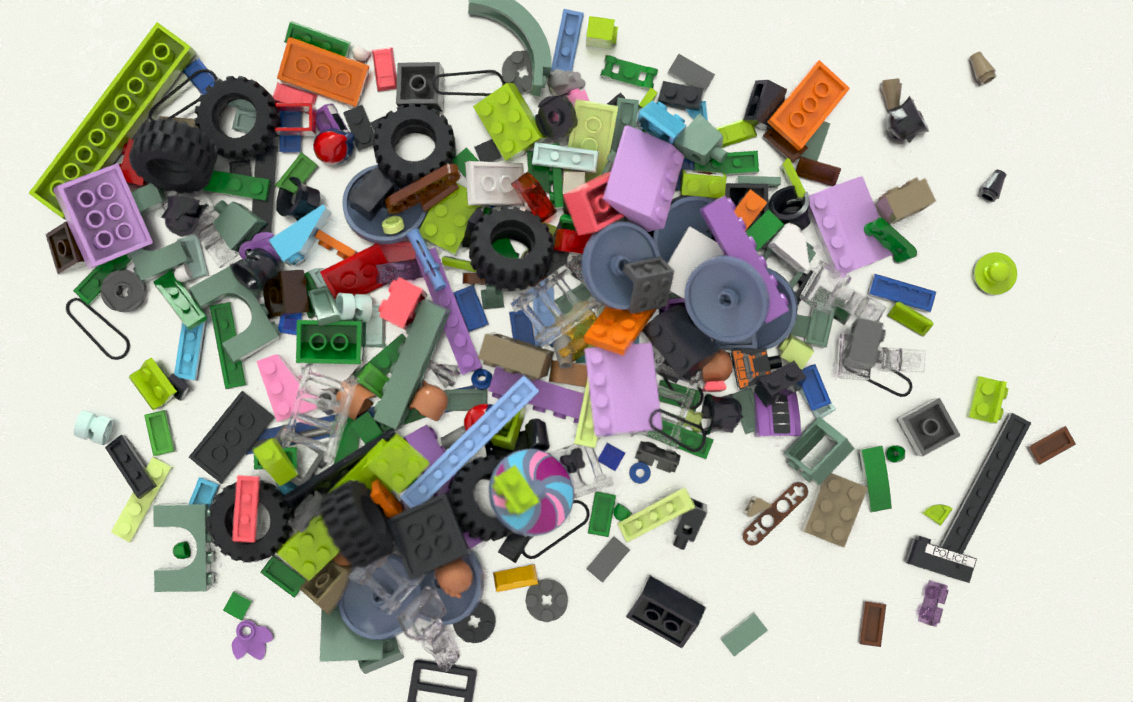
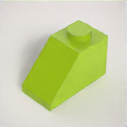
M276 438L266 441L253 450L263 468L279 486L284 485L299 475Z

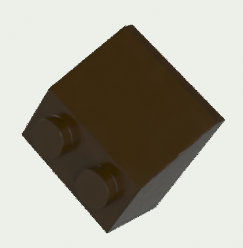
M67 221L45 234L57 274L87 266Z
M304 270L279 271V275L273 277L264 286V304L269 313L267 315L269 320L309 312L310 301L307 297V279L304 275Z

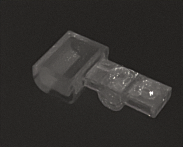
M202 189L193 193H176L175 195L201 200L199 205L209 204L199 219L198 227L193 233L217 266L222 268L238 255L235 251L228 248L214 226V222L208 215L214 210L215 204L206 191ZM168 201L161 204L164 211L167 209Z
M821 260L799 296L803 302L829 316L835 307L838 306L857 318L860 317L879 322L887 308L883 304L848 287L852 278Z
M839 334L837 378L869 380L871 369H881L882 371L925 372L926 350L879 347L878 350L881 351L880 361L870 370L866 371L845 366L843 361L849 334Z
M426 586L397 617V621L406 637L420 642L422 647L433 655L440 670L447 672L460 656L441 621L447 610L436 589Z

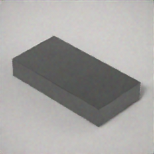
M679 53L668 71L670 75L693 87L703 88L705 92L715 76L714 73Z
M613 536L586 569L603 583L630 549Z

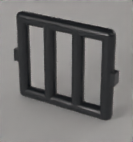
M415 660L407 702H416L418 690L464 698V702H472L477 671L472 668L450 665L451 662L446 661L436 663ZM421 669L467 676L466 689L419 682Z

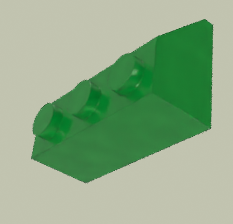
M297 320L296 363L361 364L365 322L337 321L319 326L317 320Z

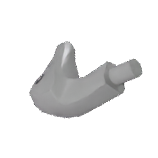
M555 69L551 72L547 84L552 95L558 96L583 88L586 82L581 78L579 72Z

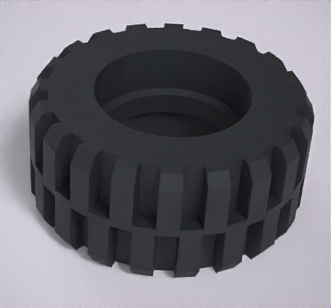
M226 76V80L218 79L215 81V86L211 87L209 85L206 87L207 93L205 96L200 95L198 101L201 102L200 106H195L194 113L197 114V118L194 121L199 131L206 133L209 139H212L217 148L218 155L230 160L235 159L236 161H243L244 158L251 160L255 158L256 154L262 155L265 153L264 149L267 146L271 147L273 145V137L278 136L275 128L281 125V118L278 116L280 111L275 107L273 96L257 81L249 80L244 76H238V78ZM243 99L250 102L256 109V121L253 128L247 134L232 138L222 132L220 128V115L230 102Z
M409 104L407 108L401 105L397 107L396 112L389 111L386 114V120L382 118L379 121V129H375L373 140L376 163H378L379 170L396 181L398 187L408 186L447 164H454L453 159L456 157V146L453 128L448 124V119L444 115L439 116V111L435 108H432L430 111L428 106L423 104L420 107H416L415 104ZM421 133L429 136L434 141L435 148L428 157L422 160L408 161L395 153V145L399 139L407 134Z
M159 118L156 121L154 119L139 127L129 154V161L132 169L145 182L152 183L155 187L163 188L169 192L193 193L202 190L209 184L218 158V152L212 139H209L206 133L200 132L197 127H191L188 123H180L174 119L165 120L164 118Z
M501 207L499 211L497 209L489 211V216L484 214L480 218V222L475 224L469 249L472 269L476 270V275L480 279H485L484 283L489 286L493 284L499 290L506 288L508 291H515L516 288H519L521 291L527 289L528 285L531 287L536 285L538 280L545 276L553 252V237L549 232L547 224H542V219L538 215L533 216L531 211H522L520 207H514L513 209ZM509 238L524 244L530 254L518 259L506 258L498 254L492 247V244L497 240Z
M487 455L484 458L479 457L457 471L454 479L450 481L448 488L451 491L447 494L462 532L468 531L470 538L476 539L479 537L480 541L486 542L489 540L496 541L514 533L505 527L498 518L484 514L478 508L474 499V489L477 482L480 480L490 481L494 469L505 457L498 456L495 458L494 455Z
M260 480L259 502L265 506L269 513V530L256 542L233 541L232 514L235 509L237 482L226 486L221 493L215 496V502L209 507V511H211L210 516L207 517V523H210L208 533L209 536H213L214 541L212 542L215 547H219L221 549L220 552L225 556L229 555L232 560H240L245 563L257 562L273 556L289 540V533L293 530L288 525L290 517L294 518L293 512L290 511L289 505L284 501L282 492L276 489L275 485Z
M349 480L324 494L319 506L321 508L320 515L323 518L322 522L326 527V532L333 541V545L339 550L340 555L345 557L346 561L352 564V566L366 568L389 555L395 546V541L386 520L388 517L385 515L380 504L377 505L371 497L372 491L366 488V485L360 483V481Z

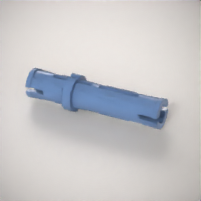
M419 229L411 230L406 235L424 268V275L428 276L435 291L444 289L447 284L439 271V264L435 263ZM418 244H420V246H421V248H422V250H423V252H424V254H425L426 257H424V255H423L421 249L419 248ZM428 263L430 264V266H431V268H432V270H433V272L435 273L436 276L433 275V273H432V271H431V269H430Z

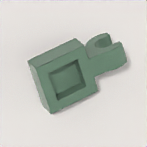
M487 284L486 289L481 290L483 309L504 307L503 291L496 289L493 284L491 286Z

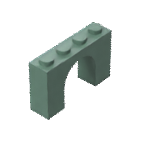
M152 183L131 192L142 218L147 213L168 204L163 188H157ZM183 241L174 242L155 251H149L142 247L127 254L128 258L135 265L133 268L134 273L144 282H149L170 271H174L184 263L189 264L193 262L187 245Z
M230 266L189 288L191 296L201 310L220 299L228 297L243 301L250 309L252 320L247 329L222 343V347L233 365L278 340V333L280 331L274 321H269L267 317L269 313L263 303L259 304L257 301V292H253L240 284L234 277Z
M157 504L153 506V527L184 528L193 535L197 544L196 556L189 566L183 568H158L154 570V592L208 591L213 586L214 575L210 573V564H213L214 560L213 551H210V543L213 541V536H209L208 529H210V523H207V517L211 513L209 511V504Z

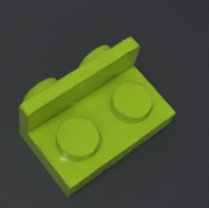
M152 357L144 361L139 370L129 375V379L152 410H156L169 402L177 392Z
M977 376L967 418L997 424L998 420H1001L1004 409L1001 406L1003 399L1005 400L1008 395L1009 388L1006 387L1007 382Z
M516 465L493 478L494 484L492 487L498 496L503 495L507 500L504 504L511 515L515 513L518 517L540 502Z

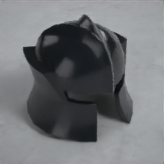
M911 96L902 105L889 110L890 114L886 130H888L889 135L893 139L898 141L907 140L910 143L918 134L929 132L928 125L921 111H918Z
M290 177L289 180L298 187L294 204L291 202L293 192L280 187L277 195L276 210L279 215L291 216L298 221L320 207V191L304 185L297 177Z
M795 185L776 191L769 200V210L784 225L788 223L794 224L801 231L808 227L810 224L808 192L804 194L801 201L787 202L797 198Z
M170 195L167 196V209L160 218L165 219V225L171 233L180 237L187 236L198 227L199 219L209 204L199 205L201 200Z
M261 248L248 252L246 259L230 264V269L236 280L253 292H261L268 281L279 275L275 257Z
M710 393L705 395L701 413L703 414V419H711L710 427L704 429L706 435L717 431L733 433L743 418L740 402L732 398V393L722 397H717Z

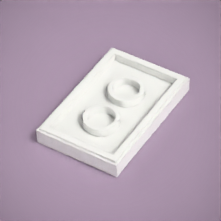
M465 162L468 205H526L523 163Z
M690 226L667 263L675 271L670 291L684 299L686 283L693 270L710 258L724 255L717 242Z

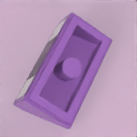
M324 104L317 110L316 127L319 132L331 128H337L346 133L349 132L334 104Z

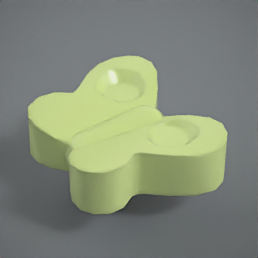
M686 409L681 418L702 427L703 414L700 412L694 413L692 409ZM678 420L677 422L678 426L680 427H686L689 425L680 420ZM689 425L694 432H701L699 428Z

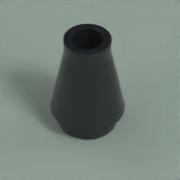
M996 169L991 177L982 185L980 196L984 200L995 202L996 199L1000 198L1004 180L1007 176L1006 173Z

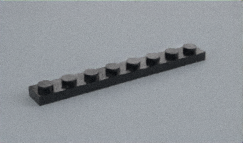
M1010 413L940 547L961 554L964 553L1031 422L1014 413Z

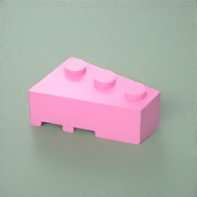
M275 354L256 361L277 422H284L318 410L315 400L309 391L300 382L281 355Z

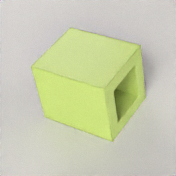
M791 334L788 339L785 338L780 343L778 348L780 349V357L790 363L795 361L802 370L814 353L810 345Z

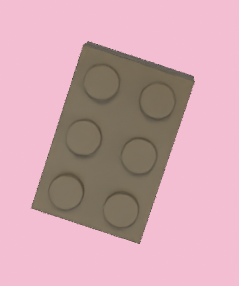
M916 177L906 182L900 188L897 186L886 191V193L879 197V202L875 204V207L880 217L892 225L923 211L937 201L926 178L919 180Z
M492 332L485 334L478 359L484 360V365L490 367L502 366L504 367L503 371L512 374L521 372L528 379L536 381V379L548 375L554 351Z
M831 473L818 486L801 531L845 548L868 487Z

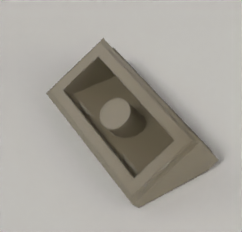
M754 496L743 513L751 518L772 505Z

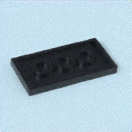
M241 391L188 458L220 484H223L274 421L275 416L246 392Z

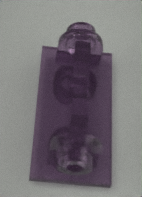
M416 259L376 265L379 273L376 276L378 284L386 285V283H391L393 280L397 281L399 277L404 280H416V278L423 277Z
M929 580L928 586L925 589L923 604L919 611L918 622L937 627L938 623L940 624L943 608L937 606L938 603L945 605L949 592L947 590L948 585Z

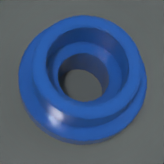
M478 369L472 374L471 382L475 388L484 390L490 387L492 374L488 370ZM484 376L485 380L479 381L478 378Z
M637 462L631 466L629 475L632 481L642 484L649 480L651 471L647 464ZM638 469H642L644 471V475L642 477H638L636 475V471Z

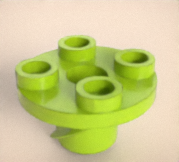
M1000 252L988 253L976 263L973 279L977 286L985 293L1000 295L1009 291L1016 283L1017 267L1014 261L1006 254Z

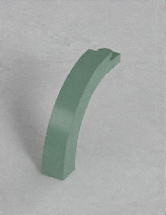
M469 0L468 14L480 15L499 22L511 30L522 42L531 61V95L540 96L541 88L546 87V78L550 76L552 63L547 38L536 19L515 0Z

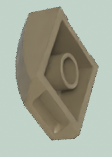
M332 559L310 581L306 580L299 589L324 612L330 615L345 593L353 566L351 564L347 566L339 565Z

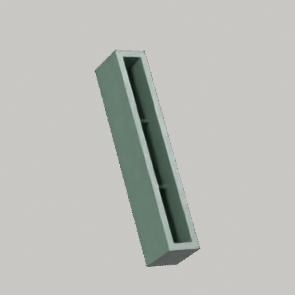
M422 300V302L417 304L414 312L416 314L415 319L409 324L406 334H408L406 341L402 342L399 347V358L390 369L392 375L389 382L387 381L382 388V393L384 394L381 401H378L374 408V420L394 429L403 428L410 411L408 407L421 385L450 315V309L430 300Z

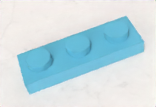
M205 322L190 331L183 323L181 325L174 371L178 378L197 380Z

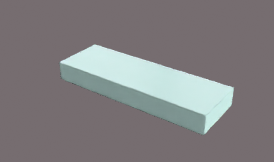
M535 142L532 165L596 173L599 151Z

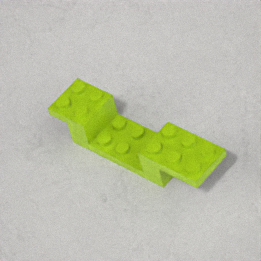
M396 434L388 443L382 439L330 491L349 480L360 481V483L365 484L366 488L372 491V482L379 479L390 492L394 490L400 494L429 466V461L401 436ZM321 515L318 517L313 516L305 531L301 533L298 530L277 551V555L309 581L339 553V550L333 545V541L326 532L327 530L323 525Z

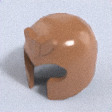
M719 349L721 352L698 372L704 383L726 381L730 377L733 364L729 352Z
M349 378V383L343 385L336 394V407L340 412L355 420L356 417L365 413L373 405V402L368 398H375L377 396L360 383H357L353 378Z
M423 381L422 386L414 394L408 409L416 408L420 415L434 421H439L448 406V397L438 386L427 384L426 381Z
M459 559L435 570V578L445 593L451 597L461 598V593L468 590L472 584L473 572L463 559Z

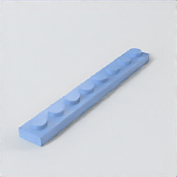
M524 375L424 472L400 498L410 508L426 502L540 390Z

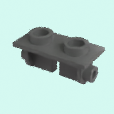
M640 441L635 458L639 459L638 462L652 466L654 460H657L656 468L668 473L676 472L681 457L674 450H665L657 447L652 442Z

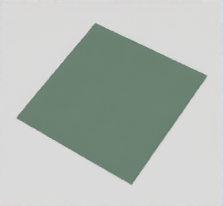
M338 605L330 615L321 609L320 662L383 659V640L367 639L353 632L342 619Z

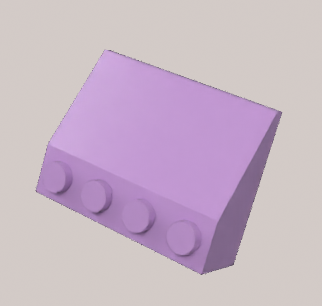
M625 126L603 200L646 232L663 229L685 155L670 143L631 126Z
M118 163L61 184L53 189L88 270L153 243Z
M863 176L809 195V216L835 278L894 255L884 248L874 236H868L864 232L866 224L880 217Z
M652 343L632 344L624 356L599 347L586 348L585 355L595 436L606 437L653 431L649 424V418L654 410L660 409ZM657 412L653 416L652 422L656 428L661 430L663 429L661 413Z

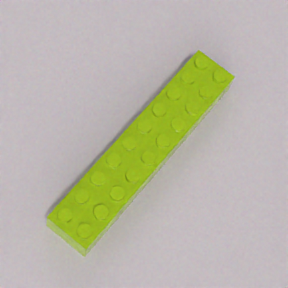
M156 22L28 194L66 220L53 189L61 184L113 165L122 153L125 143H128L129 138H133L139 127L148 118L150 109L163 98L196 54V51Z

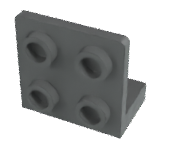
M656 257L624 264L623 272L634 283L628 311L634 314L665 307L668 302L675 272L662 257Z

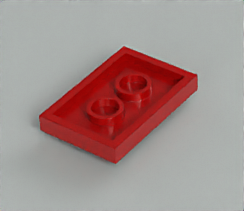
M378 243L320 271L334 299H336L338 293L353 294V296L356 294H367L397 279Z

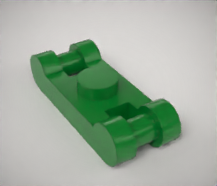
M610 55L605 56V67L601 70V77L648 91L650 88H654L653 80L654 77H657L658 69L618 59ZM613 66L620 67L618 74L612 72ZM640 73L646 75L645 81L638 80Z
M878 218L864 226L865 234L874 236L884 248L894 254V259L897 263H903L917 256V249L885 219Z

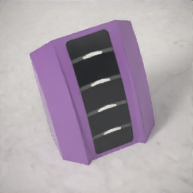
M754 392L755 437L801 436L800 412L796 392L768 407L764 406Z

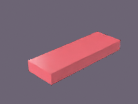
M237 475L233 541L256 542L260 476Z

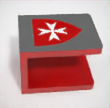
M275 103V107L279 111H309V128H275V132L279 136H316L317 108L313 103Z

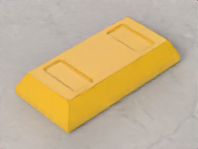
M535 564L493 573L496 593L538 584Z

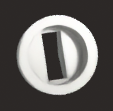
M355 44L352 55L356 61L363 62L367 60L371 51Z
M184 263L175 269L174 276L178 281L186 282L193 278L187 264Z

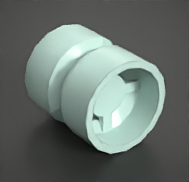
M338 293L335 304L340 315V321H351L353 319L354 321L368 322L372 315V299L370 295L356 294L353 296V294Z
M82 410L76 420L73 434L75 437L85 440L90 438L91 442L105 445L113 428V419L104 416L97 418L95 413Z

